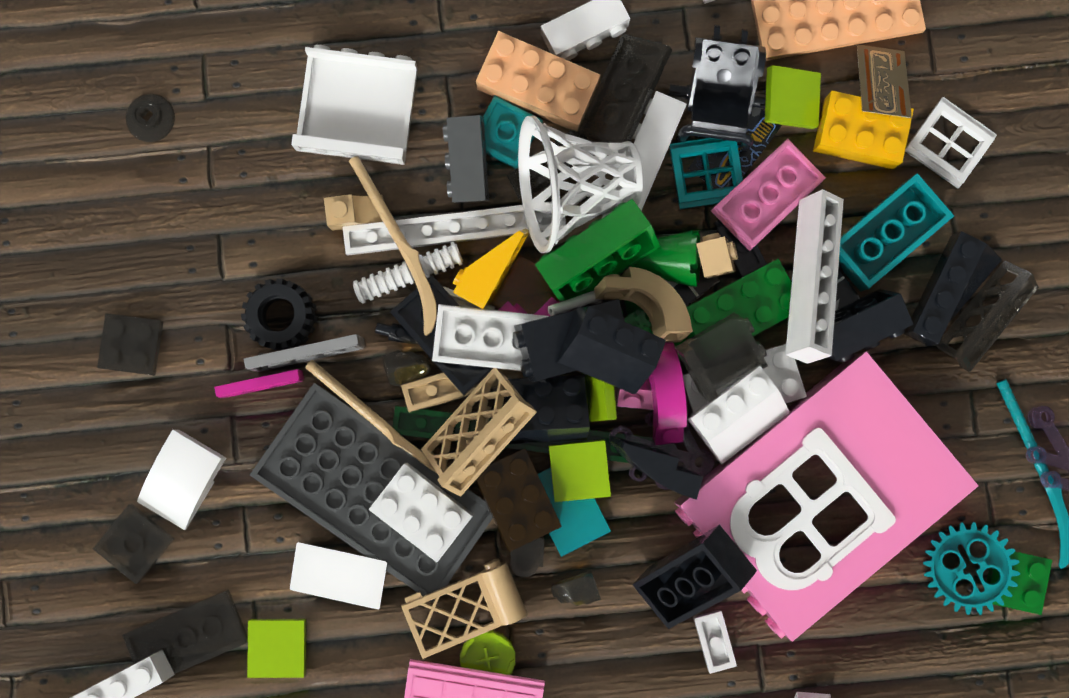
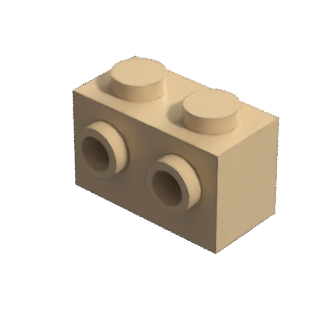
M719 233L703 236V242L696 243L705 278L710 279L736 272L733 260H737L738 255L733 241L729 242L725 236L721 237Z

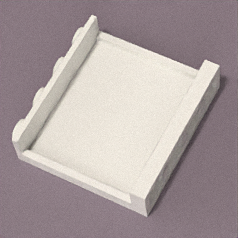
M314 45V48L305 47L308 58L297 134H293L291 145L294 149L301 152L347 158L359 156L363 160L405 165L418 73L416 61H412V58L403 55H397L396 58H388L379 52H369L368 55L357 54L356 50L349 48L333 51L324 45Z

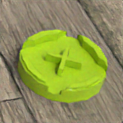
M490 630L465 641L460 653V665L463 668L511 675L516 663L515 649L511 641L503 633L495 630Z

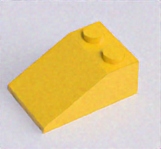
M525 228L516 232L468 267L460 269L453 281V284L456 285L453 293L481 309L490 305L529 235V230Z

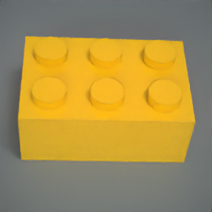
M831 91L823 102L813 152L894 169L903 163L912 118L862 111L861 97Z

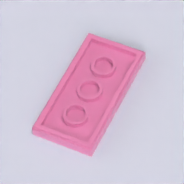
M787 139L721 200L711 212L750 251L799 204V200L807 197L826 177Z

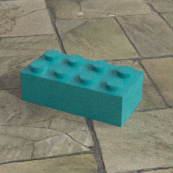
M917 173L841 236L839 267L860 292L869 289L952 219L954 215Z

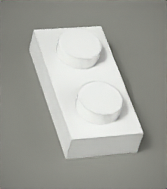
M716 610L694 616L693 619L708 672L711 674L736 667L737 664L722 611Z

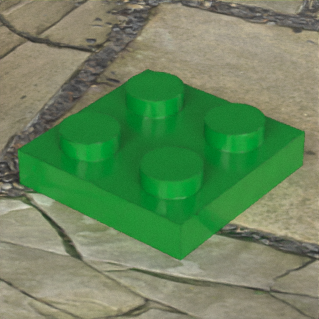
M1015 551L1009 557L1010 559L1019 560L1018 564L1012 566V570L1020 572V575L1011 577V580L1017 583L1018 586H1008L1007 590L1013 596H1001L1004 602L1003 607L1042 615L1052 560ZM989 568L986 581L992 584L999 579V572L995 568ZM996 601L992 603L994 605L1002 606L998 604Z

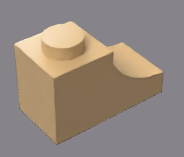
M350 194L324 198L327 226L332 231L342 230L344 226L383 222L369 196H354Z

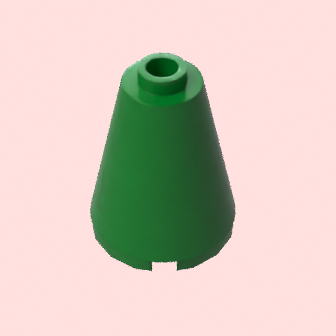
M699 230L657 238L660 247L631 266L650 271L666 281L698 287L701 261L696 243H700Z

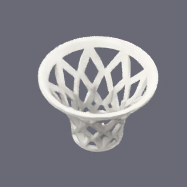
M536 116L525 117L519 136V182L527 227L531 239L540 253L550 252L554 243L557 244L559 240L573 229L601 214L613 211L620 203L628 202L631 200L629 196L634 194L633 200L637 206L640 204L643 190L642 168L638 151L631 141L622 143L591 142L565 134L547 126L545 123L542 124ZM533 135L542 141L545 151L529 156L531 137ZM549 137L554 138L564 146H557L550 141ZM625 151H629L631 157L625 156ZM547 162L548 168L541 164ZM564 162H567L568 164L572 165L573 167H571V168L568 167L567 165L564 164ZM529 168L550 179V186L534 199H532ZM632 168L635 171V183L624 179V173ZM608 173L615 178L613 180L606 179L605 174ZM593 175L599 177L592 183L586 182ZM571 177L572 179L577 181V183L573 184L565 182L563 180ZM559 189L568 191V192L560 199V190H559ZM550 196L552 197V203L544 202ZM586 196H587V197H590V198H589L587 201H585L581 206H578V205H577V204H578L579 202H581ZM535 211L552 214V222L543 232H541ZM565 216H574L566 225L559 227L560 221Z

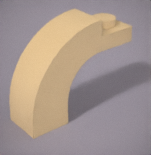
M629 267L621 277L618 274L605 276L594 288L595 299H619L637 304L648 315L653 334L665 339L666 342H681L693 332L687 307L680 295L667 281L650 271Z

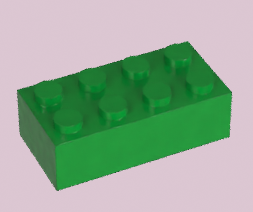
M631 199L628 202L618 204L604 218L593 221L588 229L579 235L569 237L564 242V245L555 251L544 254L535 266L557 299L562 302L594 291V288L605 276L621 274L658 249L660 244L650 222L634 200Z
M779 258L687 307L693 330L687 336V339L700 363L718 356L789 317L792 282Z

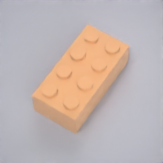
M498 31L477 77L476 85L477 90L493 97L496 95L525 111L577 133L599 85L601 75Z

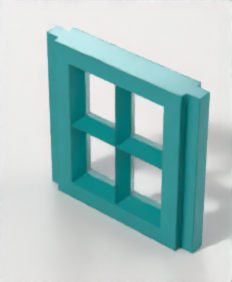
M706 138L669 145L679 210L718 204L743 181L736 141ZM728 151L730 166L709 168L707 154ZM702 155L704 170L684 173L682 158ZM731 171L733 186L713 189L711 174ZM705 175L707 190L687 193L685 178Z

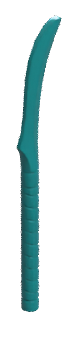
M1004 379L996 384L1052 505L1060 538L1058 566L1060 569H1063L1069 564V515L1062 497V486L1050 473L1019 404L1012 393V389L1007 379Z

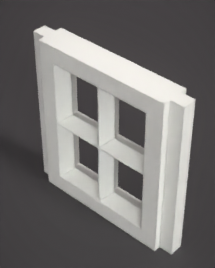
M942 97L908 143L905 152L958 189L980 161L997 134ZM941 115L958 126L950 139L933 127ZM963 130L979 141L972 154L955 143V140ZM929 132L946 142L939 155L921 144ZM950 147H953L968 158L960 170L943 159Z

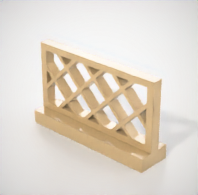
M493 368L421 450L439 475L438 482L440 485L461 497L537 411L522 398L500 369ZM498 379L497 391L490 392L491 385ZM512 396L503 406L504 397ZM495 399L494 410L487 411L488 400ZM477 401H480L478 413H471L472 406ZM492 417L489 423L484 427L485 418ZM477 419L475 431L468 432L470 420ZM458 422H461L459 434H453L454 427ZM473 438L472 442L465 448L466 439ZM458 440L456 452L449 453L451 441ZM443 442L441 454L434 455L432 451ZM455 459L454 462L447 468L448 460Z

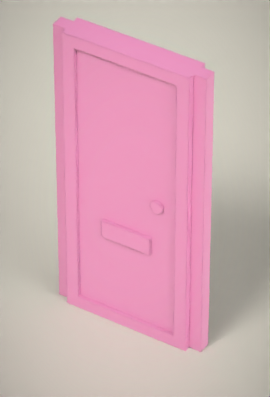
M410 659L404 698H542L545 681Z

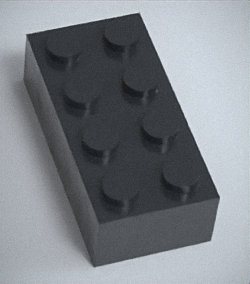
M719 524L649 566L632 585L664 625L670 629L740 592L757 570Z

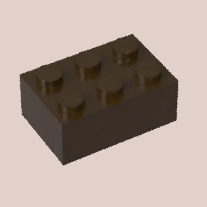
M526 449L489 465L475 480L509 552L562 527Z

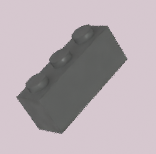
M480 115L447 118V125H443V138L445 142H448L449 153H445V166L447 170H450L451 181H447L448 197H452V203L489 201L484 117Z

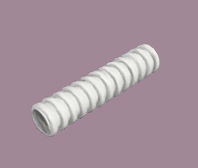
M451 242L449 247L444 245L441 250L436 248L433 253H430V251L426 252V256L419 255L422 269L427 278H430L432 273L435 275L439 274L438 271L440 270L443 272L447 271L446 268L448 267L453 269L455 264L463 265V259L457 244ZM403 261L400 266L395 264L393 269L388 267L385 272L378 271V275L370 274V278L362 277L360 282L357 280L353 281V288L359 302L364 304L367 299L370 301L374 300V296L382 297L384 292L389 294L392 289L397 291L398 287L402 286L404 288L407 283L414 284V278L406 262Z

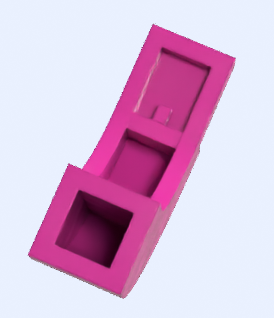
M665 342L657 367L648 377L653 399V440L655 445L683 442L684 427H687L686 395L679 357L674 343Z

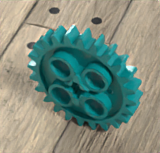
M961 522L959 526L960 531H955L950 525L948 526L950 532L948 536L941 531L938 532L942 540L940 543L935 540L930 541L936 548L934 551H925L932 559L923 561V564L931 567V570L925 572L924 576L933 577V581L927 586L928 588H938L934 594L935 598L942 595L945 596L944 606L954 602L955 612L961 606H965L967 615H970L972 607H976L979 615H982V606H987L993 612V602L996 601L1003 606L1004 602L1001 596H1013L1007 588L1008 586H1018L1017 583L1011 580V577L1020 575V572L1012 570V566L1018 564L1019 560L1010 559L1009 556L1015 552V549L1004 548L1009 540L1005 538L998 541V530L989 535L987 534L988 525H984L981 531H978L976 522H972L970 529L966 530L964 523ZM975 541H981L986 547V552L981 557H974L970 554V545ZM958 545H963L969 560L973 564L978 563L979 567L975 571L984 587L983 592L978 590L972 575L969 572H963V569L966 568V563L958 550ZM947 553L957 554L959 557L958 566L952 569L945 567L942 562L944 555ZM987 568H995L999 572V579L995 583L990 584L983 580V572ZM967 579L971 581L973 587L969 594L962 595L956 591V584L959 580Z

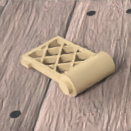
M499 558L485 563V569L477 574L424 596L419 591L404 598L406 603L402 604L401 607L422 659L502 625L515 623L527 616V611L506 561L500 562ZM478 581L481 593L477 601L462 596L466 585ZM461 588L459 594L452 592ZM448 594L457 598L451 612L436 607L440 596ZM483 596L487 605L481 603ZM435 599L432 605L429 604V603H426V602H428V601H430V600ZM460 600L475 605L469 620L454 614ZM418 605L429 608L430 611L425 623L414 620L409 609ZM478 608L490 611L493 622L485 625L473 622ZM433 611L449 617L443 631L428 625ZM452 618L467 624L462 635L456 637L446 633ZM416 625L422 627L420 634L418 632ZM471 626L476 628L474 630L469 631ZM425 630L441 635L436 646L425 649L422 642ZM444 637L450 639V640H447V641L443 642Z

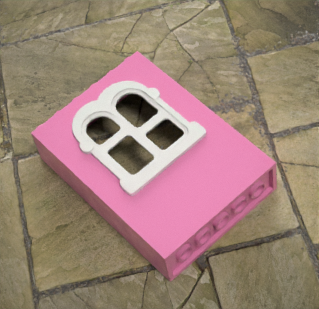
M867 351L854 354L853 358L840 364L806 393L807 397L797 400L788 407L790 411L788 415L725 463L719 464L702 480L697 500L682 495L674 502L678 507L675 512L680 519L688 526L692 524L696 528L693 532L696 538L720 524L756 568L757 572L741 591L750 594L747 598L749 603L762 616L765 614L768 616L765 622L781 639L786 636L793 642L978 487V484ZM818 455L834 473L837 481L820 497L811 500L793 479L792 473L811 456ZM782 484L801 506V512L772 535L764 536L756 533L749 524L748 515L751 507L776 485ZM849 492L867 513L868 518L838 545L832 547L813 526L812 519L842 493ZM797 531L804 532L821 553V558L814 565L800 573L790 572L785 569L779 557L780 548L783 543Z

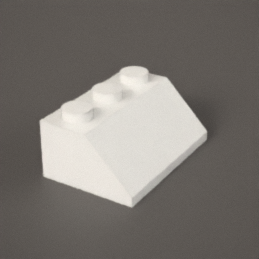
M757 366L689 416L687 420L720 464H723L783 419L790 411L778 388L762 367Z

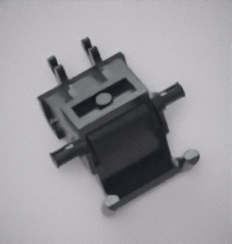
M714 25L712 39L695 38L693 72L690 85L679 86L670 84L668 96L684 97L688 100V111H691V124L685 125L680 129L677 134V141L685 142L691 135L740 142V150L747 151L754 144L753 136L747 132L751 110L753 107L765 109L766 97L755 96L759 77H763L766 49L763 46L748 45V29L743 28L739 43L719 41L720 25Z

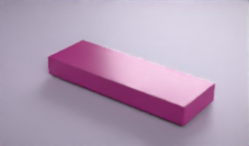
M296 369L214 388L216 397L228 398L303 382L304 376L302 370Z

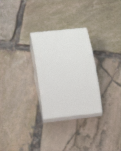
M172 430L145 480L137 502L186 530L215 482L213 480L226 457L180 430Z

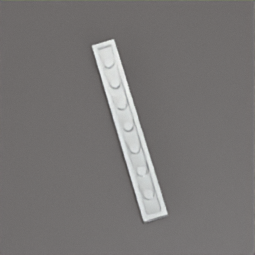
M523 205L395 220L412 248L512 236L525 228L528 230ZM535 211L541 232H543L551 224L552 214ZM565 217L560 221L559 227L566 225ZM384 222L343 227L346 255L398 249Z

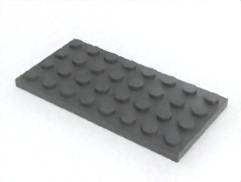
M313 383L250 473V476L366 557L386 561L387 572L416 592L420 591L422 596L447 586L493 519L483 498L470 489H467L460 497L443 488L438 482L439 475L426 467L402 448L392 444L381 431L356 410L317 383ZM404 463H409L474 514L438 562H435L369 510Z

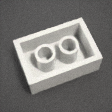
M409 463L403 464L369 508L372 513L435 562L440 560L474 515Z

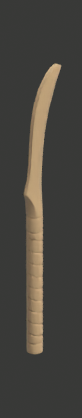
M354 156L349 160V163L353 170H355L357 177L386 228H388L417 285L423 307L424 334L427 336L435 327L437 304L432 288L422 269L419 252L413 249L407 242L359 156Z
M311 360L305 368L373 424L392 444L402 448L426 467L437 473L421 450L401 436L390 424L314 360Z

